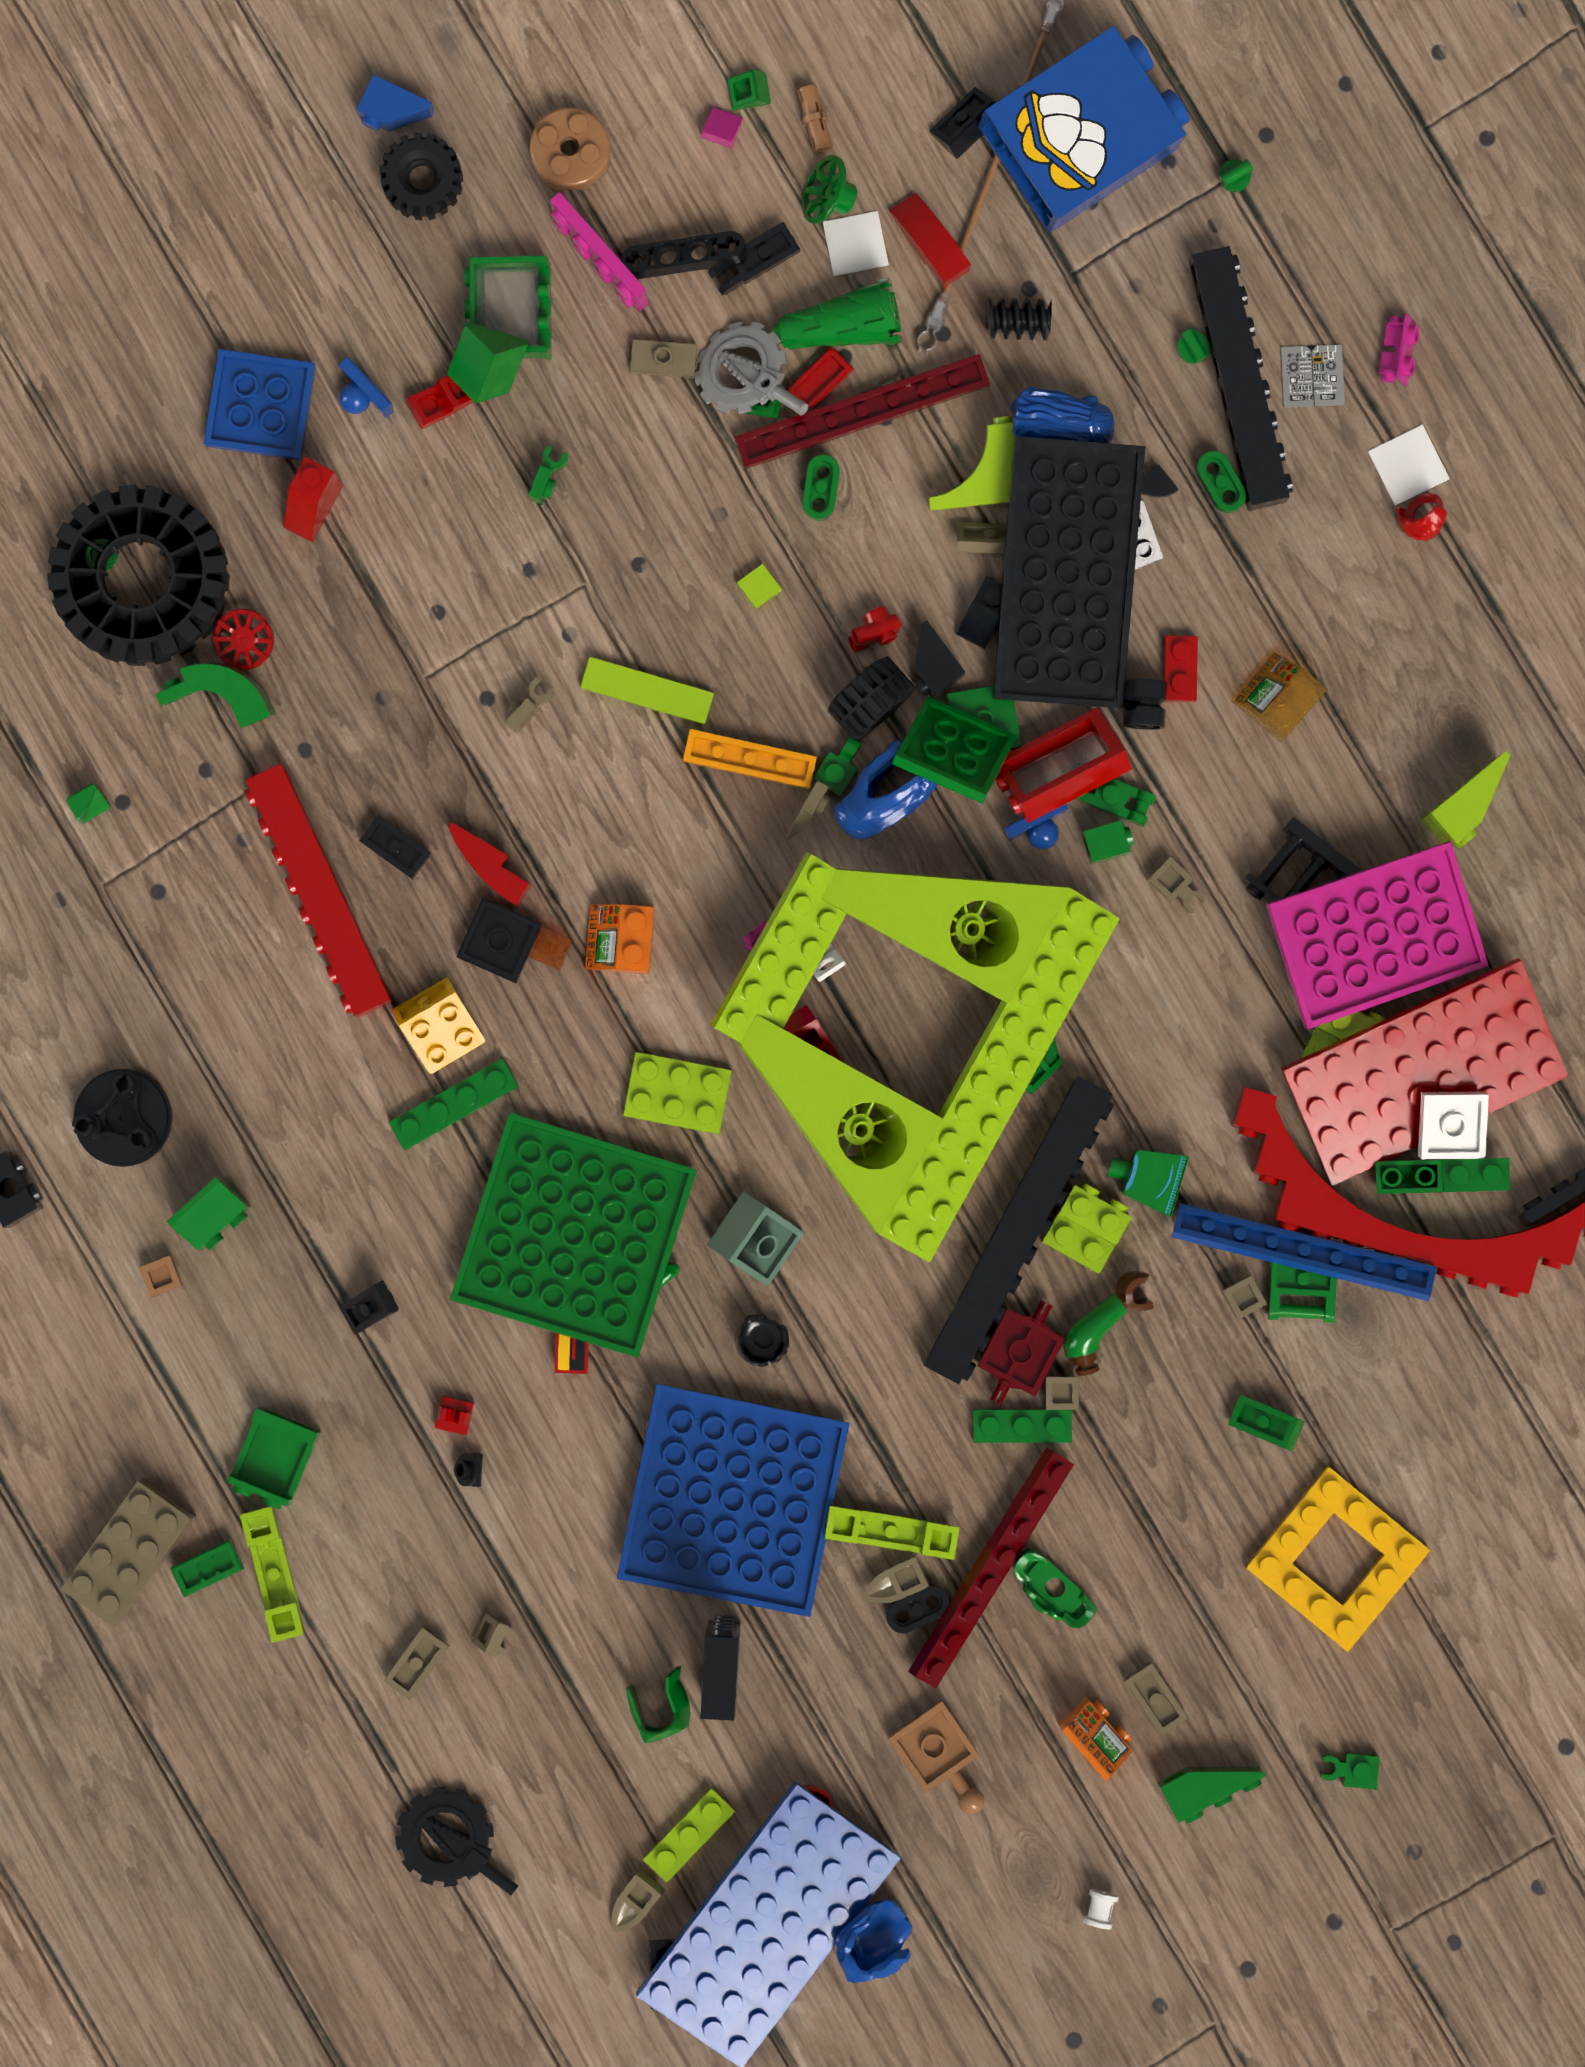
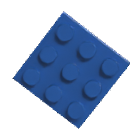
M219 349L204 445L211 448L302 461L316 364Z

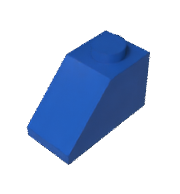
M375 75L372 76L356 109L363 125L375 131H379L382 128L388 132L431 118L434 113L432 102Z

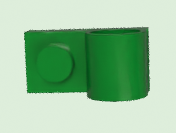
M1240 1395L1228 1425L1293 1452L1305 1421Z

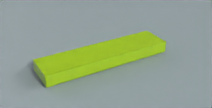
M589 657L580 687L586 691L702 725L706 724L714 693L593 657Z

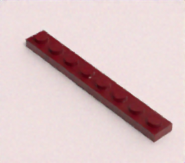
M977 354L806 412L804 415H797L735 436V442L744 468L748 469L990 387V382L981 356Z
M1046 1447L908 1671L910 1674L937 1688L1073 1468V1463Z

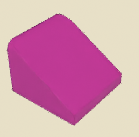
M713 107L703 127L702 138L732 149L743 117Z

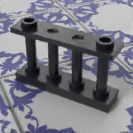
M1293 817L1282 830L1287 834L1285 837L1287 841L1257 879L1249 873L1242 882L1247 885L1245 890L1259 901L1264 898L1270 903L1281 899L1267 886L1297 849L1301 850L1302 847L1313 855L1311 857L1312 862L1284 897L1307 890L1322 869L1326 870L1328 867L1338 874L1336 879L1362 870Z

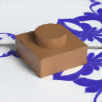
M172 1255L139 1267L151 1298L183 1286Z

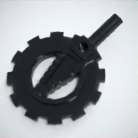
M445 1787L431 1788L432 1794L423 1797L420 1793L410 1801L413 1806L407 1814L402 1811L397 1825L402 1826L400 1836H395L397 1851L402 1849L406 1858L402 1863L409 1872L414 1869L422 1875L420 1881L433 1885L434 1881L444 1882V1887L458 1885V1879L466 1876L470 1880L480 1872L510 1896L514 1893L519 1885L488 1862L493 1849L488 1847L489 1837H494V1829L492 1823L487 1824L483 1814L488 1811L480 1801L475 1804L467 1798L468 1792L456 1788L455 1793L445 1792ZM441 1812L452 1813L465 1823L469 1835L463 1834L431 1816ZM422 1829L427 1832L429 1837L447 1855L450 1861L437 1860L426 1852L421 1841Z

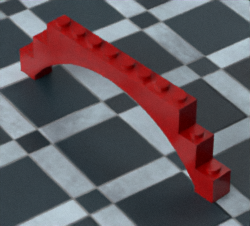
M1247 1087L1242 1088L1231 1126L1239 1128L1237 1134L1257 1139L1258 1134L1262 1135L1252 1173L1258 1174V1181L1277 1186L1278 1181L1283 1182L1272 1220L1280 1222L1278 1228L1298 1232L1299 1228L1311 1231L1310 1236L1330 1240V1237L1343 1240L1342 1244L1358 1248L1364 1246L1374 1249L1375 1252L1437 1267L1436 1275L1454 1280L1456 1274L1468 1277L1467 1284L1484 1289L1487 1288L1488 1284L1500 1287V1294L1518 1298L1519 1293L1529 1294L1539 1258H1542L1541 1265L1560 1270L1561 1265L1571 1266L1581 1230H1585V1197L1562 1214L1539 1225L1497 1237L1461 1240L1437 1238L1406 1231L1373 1217L1335 1192L1313 1170L1298 1151L1276 1109L1277 1096Z

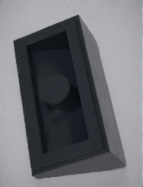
M974 87L929 132L953 157L958 159L983 135L978 128L984 111L996 102Z

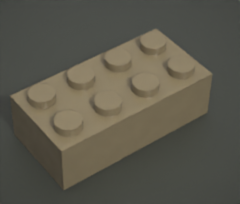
M146 1479L138 1480L63 1584L61 1590L112 1627H116L121 1624L197 1516Z

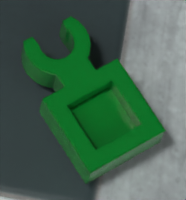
M1345 1752V1760L1339 1761L1331 1754L1322 1755L1323 1761L1334 1764L1332 1772L1320 1773L1322 1779L1333 1781L1341 1776L1343 1777L1342 1785L1344 1787L1377 1790L1380 1756Z

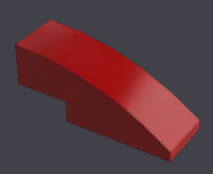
M917 193L889 210V213L925 265H928L943 288L970 271L971 263L939 219Z
M451 822L448 827L451 835L470 866L496 893L518 908L531 885L504 868L510 859L509 856Z

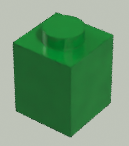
M1122 820L1088 829L1082 833L1090 865L1128 855L1131 852L1129 846L1134 845L1129 826L1123 827Z

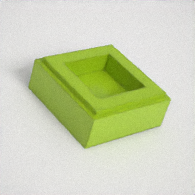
M763 563L737 582L738 587L756 610L782 591Z

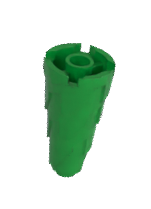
M890 278L875 280L873 284L817 303L815 306L784 314L783 317L778 318V324L773 325V332L781 340L779 344L782 343L784 348L790 350L856 344L875 345L887 343V345H893L902 342L901 335H893V333L901 331V324L895 293H889V289L885 290L886 287L892 286Z

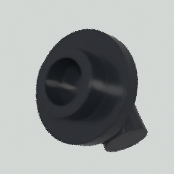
M464 1453L459 1456L454 1466V1474L460 1485L481 1487L483 1454Z

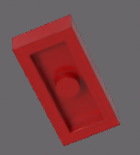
M1165 635L1163 681L1167 682L1165 702L1197 701L1198 636Z

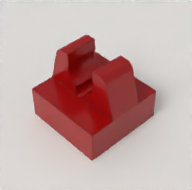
M441 1396L434 1428L467 1435L474 1403Z

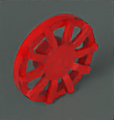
M237 609L227 613L219 620L214 631L213 641L217 655L223 662L239 670H249L259 667L270 657L274 647V633L270 623L262 614L251 609ZM239 614L248 615L245 626L241 625ZM231 617L234 619L236 629H233L226 623ZM253 617L261 622L254 629L250 627ZM222 628L230 632L231 636H220ZM265 628L268 638H258L257 632ZM220 641L231 642V645L223 650ZM258 643H267V649L264 653L256 647ZM235 649L236 653L232 661L226 654ZM250 651H253L261 658L253 663ZM241 653H244L247 665L238 664Z

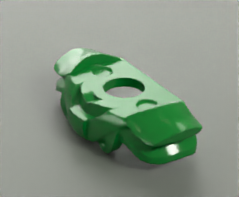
M1033 1548L1026 1549L1018 1556L1013 1566L1015 1576L1024 1585L1022 1589L1029 1596L1033 1607L1037 1611L1051 1616L1056 1621L1061 1619L1072 1628H1082L1092 1619L1097 1612L1096 1605L1079 1586L1047 1557ZM1052 1578H1058L1063 1581L1065 1591L1060 1596H1052L1046 1590V1583Z

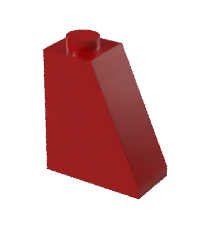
M307 457L303 459L289 486L283 526L285 529L313 543L343 487L334 471Z

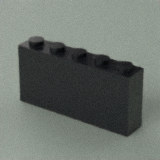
M715 1615L714 1620H708L704 1638L700 1719L735 1720L741 1622H734L735 1616Z

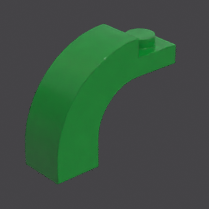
M201 663L179 669L184 679L183 682H181L179 677L162 684L163 691L155 694L160 706H164L201 690L214 692L222 696L229 703L241 728L276 714L267 694L251 676L235 667L220 663Z

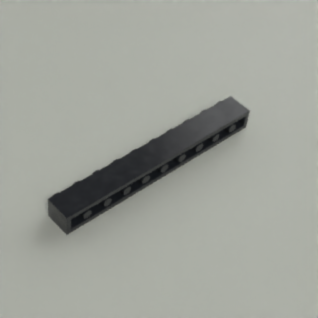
M1079 1076L1075 1078L923 1365L958 1385L962 1379L965 1381L969 1380L976 1367L972 1359L977 1350L983 1352L989 1343L992 1335L987 1333L993 1321L999 1323L1007 1308L1006 1305L1002 1304L1007 1293L1014 1294L1023 1278L1018 1275L1023 1263L1029 1266L1038 1250L1033 1244L1038 1235L1045 1236L1051 1226L1053 1219L1048 1216L1054 1205L1059 1208L1062 1205L1069 1191L1064 1188L1068 1178L1072 1177L1075 1179L1084 1163V1161L1079 1159L1084 1148L1090 1150L1099 1135V1132L1094 1130L1100 1119L1107 1120L1114 1107V1103L1110 1102L1113 1094Z

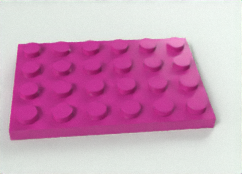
M1448 841L1266 904L1305 1029L1325 1024L1489 966L1452 843Z

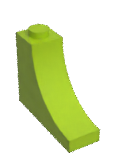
M1012 416L993 418V424L986 425L984 451L976 468L965 481L954 489L937 496L928 497L930 511L1009 502L1014 442Z

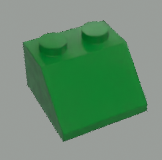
M215 1177L166 1222L197 1251H203L205 1248L211 1251L224 1239L221 1234L229 1226L235 1229L248 1218L245 1212L251 1206L226 1178Z

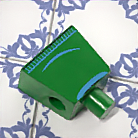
M1134 1150L1130 1162L1112 1157L1107 1176L1125 1181L1121 1192L1122 1195L1164 1216L1172 1217L1189 1157Z

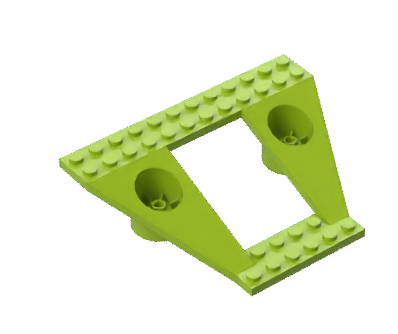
M806 852L709 1026L737 1042L871 1229L930 1263L1120 918L1066 886L834 868ZM976 901L971 911L968 912L967 904ZM983 907H985L988 915L986 918L979 916ZM847 914L1001 1000L938 1115L783 1029ZM985 925H988L986 936H984ZM951 936L956 937L953 944L951 942ZM980 939L984 940L976 949L975 943L979 942ZM963 944H966L968 955L966 956L958 954ZM864 1103L859 1113H857L855 1106ZM874 1106L878 1116L870 1118L868 1115ZM878 1125L876 1134L873 1136L874 1126ZM844 1136V1140L840 1146L839 1137ZM872 1139L873 1141L865 1149L864 1144ZM851 1145H855L857 1154L846 1156Z

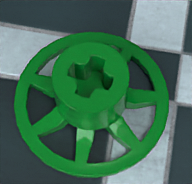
M830 155L822 159L813 169L807 180L802 197V212L804 218L812 224H818L826 220L833 211L845 215L854 206L857 188L854 184L846 181V168L840 157ZM827 163H829L828 166H827V168H826V172H827V175H826V174H825V171H824V169H823V167H824ZM838 166L839 173L835 174L836 168ZM815 177L821 183L819 187L811 186ZM809 194L817 195L816 199L808 203ZM816 210V217H812L810 214Z

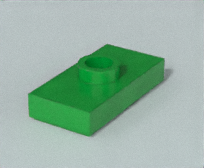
M232 1539L170 1569L183 1597H186L245 1569Z

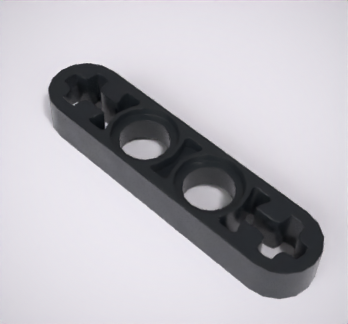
M727 231L632 246L624 251L621 262L637 279L735 265L746 257L747 246L739 233ZM735 243L734 252L728 253L727 249H729L730 244ZM714 245H717L718 247L717 252L719 255L717 256L713 247ZM704 246L708 248V253L704 258L694 259L691 257L693 250L697 247ZM673 251L677 254L676 259L670 264L660 262V258L665 252ZM650 255H653V260L655 262V265L653 266L650 263V261H652ZM640 257L642 261L639 262V267L634 268L632 264L635 263V258Z

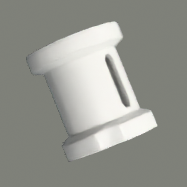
M1090 1889L1089 1895L1092 1898L1088 1915L1084 1916L1083 1923L1101 1929H1112L1113 1924L1110 1922L1114 1902H1118L1119 1896L1103 1890Z

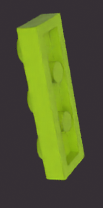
M711 1787L643 1858V1861L667 1883L730 1818L736 1809Z

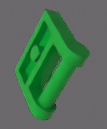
M1270 1262L1268 1320H1278L1279 1317L1323 1319V1323H1334L1337 1278ZM1280 1294L1324 1297V1306L1280 1304Z

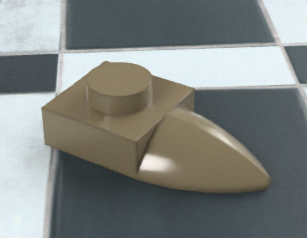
M817 780L785 837L786 840L798 834L816 812L823 813L831 797L826 795L829 791L828 786Z
M916 1556L886 1568L885 1571L877 1575L865 1589L862 1599L878 1604L891 1603L929 1587Z
M641 1869L634 1875L614 1904L611 1917L612 1930L614 1932L624 1931L637 1925L665 1891L662 1886Z

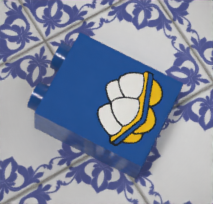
M1112 26L987 108L978 125L979 130L1049 234L1175 152L1187 135L1182 126L1189 122V115L1184 104L1171 89H1167L1161 94L1158 92L1146 72L1153 68V61L1148 50L1135 35H1131L1124 40L1115 26Z

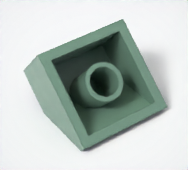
M743 1191L707 1246L768 1287L804 1232Z

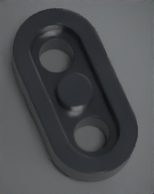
M929 1585V1587L891 1603L886 1612L888 1625L898 1633L911 1632L942 1617L949 1606V1598L941 1587ZM929 1596H936L939 1602L936 1607L931 1608L926 1605V1599ZM899 1610H906L909 1613L906 1621L902 1622L896 1618Z

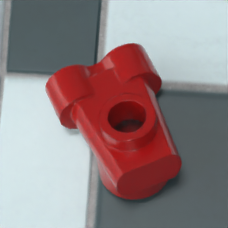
M885 606L878 607L863 617L865 624L851 629L852 635L848 637V642L854 653L869 648L870 645L876 642L880 646L887 645L897 638L896 633H899L901 628L900 620L896 614L890 615Z

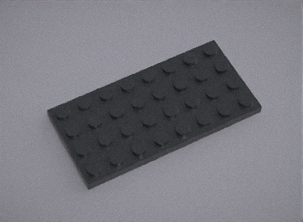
M1014 436L993 699L1123 708L1146 446Z

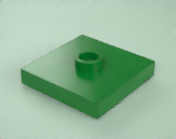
M993 686L947 694L949 706L1017 735L1011 749H1017L1022 746L1014 700L993 699Z

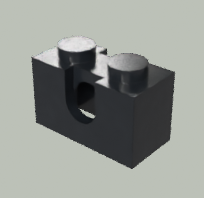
M7 1151L0 1154V1223L3 1228H11L43 1209L40 1203L43 1200L42 1193L34 1182L28 1184L23 1175L27 1171L23 1160L18 1154L13 1156L12 1152ZM9 1179L15 1180L18 1184V1191L12 1197H8L4 1192V1184Z

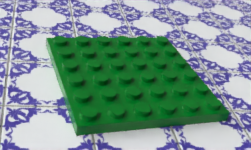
M509 1112L450 1301L639 1359L697 1170Z

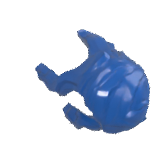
M1031 386L1023 390L1011 405L1012 411L1015 412L1012 428L1014 436L1111 443L1114 437L1113 414L1108 406L1098 403V399L1095 396H1086L1079 399L1058 390H1043Z
M895 740L887 747V750L874 757L858 776L854 789L842 799V802H838L833 809L837 823L853 839H868L882 833L886 828L893 826L899 820L912 814L929 798L932 791L938 786L936 783L917 775L896 791L875 798L878 782L896 767L892 763L903 742L902 740Z

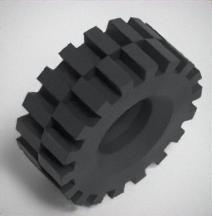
M414 133V138L408 139V136L405 135L401 137L402 142L397 145L394 142L390 145L391 152L389 154L385 152L382 158L384 162L383 165H380L382 188L392 207L396 211L399 209L403 216L409 218L412 215L415 220L422 221L423 216H428L429 220L436 219L435 214L441 212L442 216L448 212L447 207L450 204L454 207L457 203V195H461L463 174L459 160L452 147L449 148L447 142L442 138L438 141L435 135L429 133L427 137H422L421 133ZM427 166L434 172V182L429 188L421 190L411 185L409 177L414 168Z

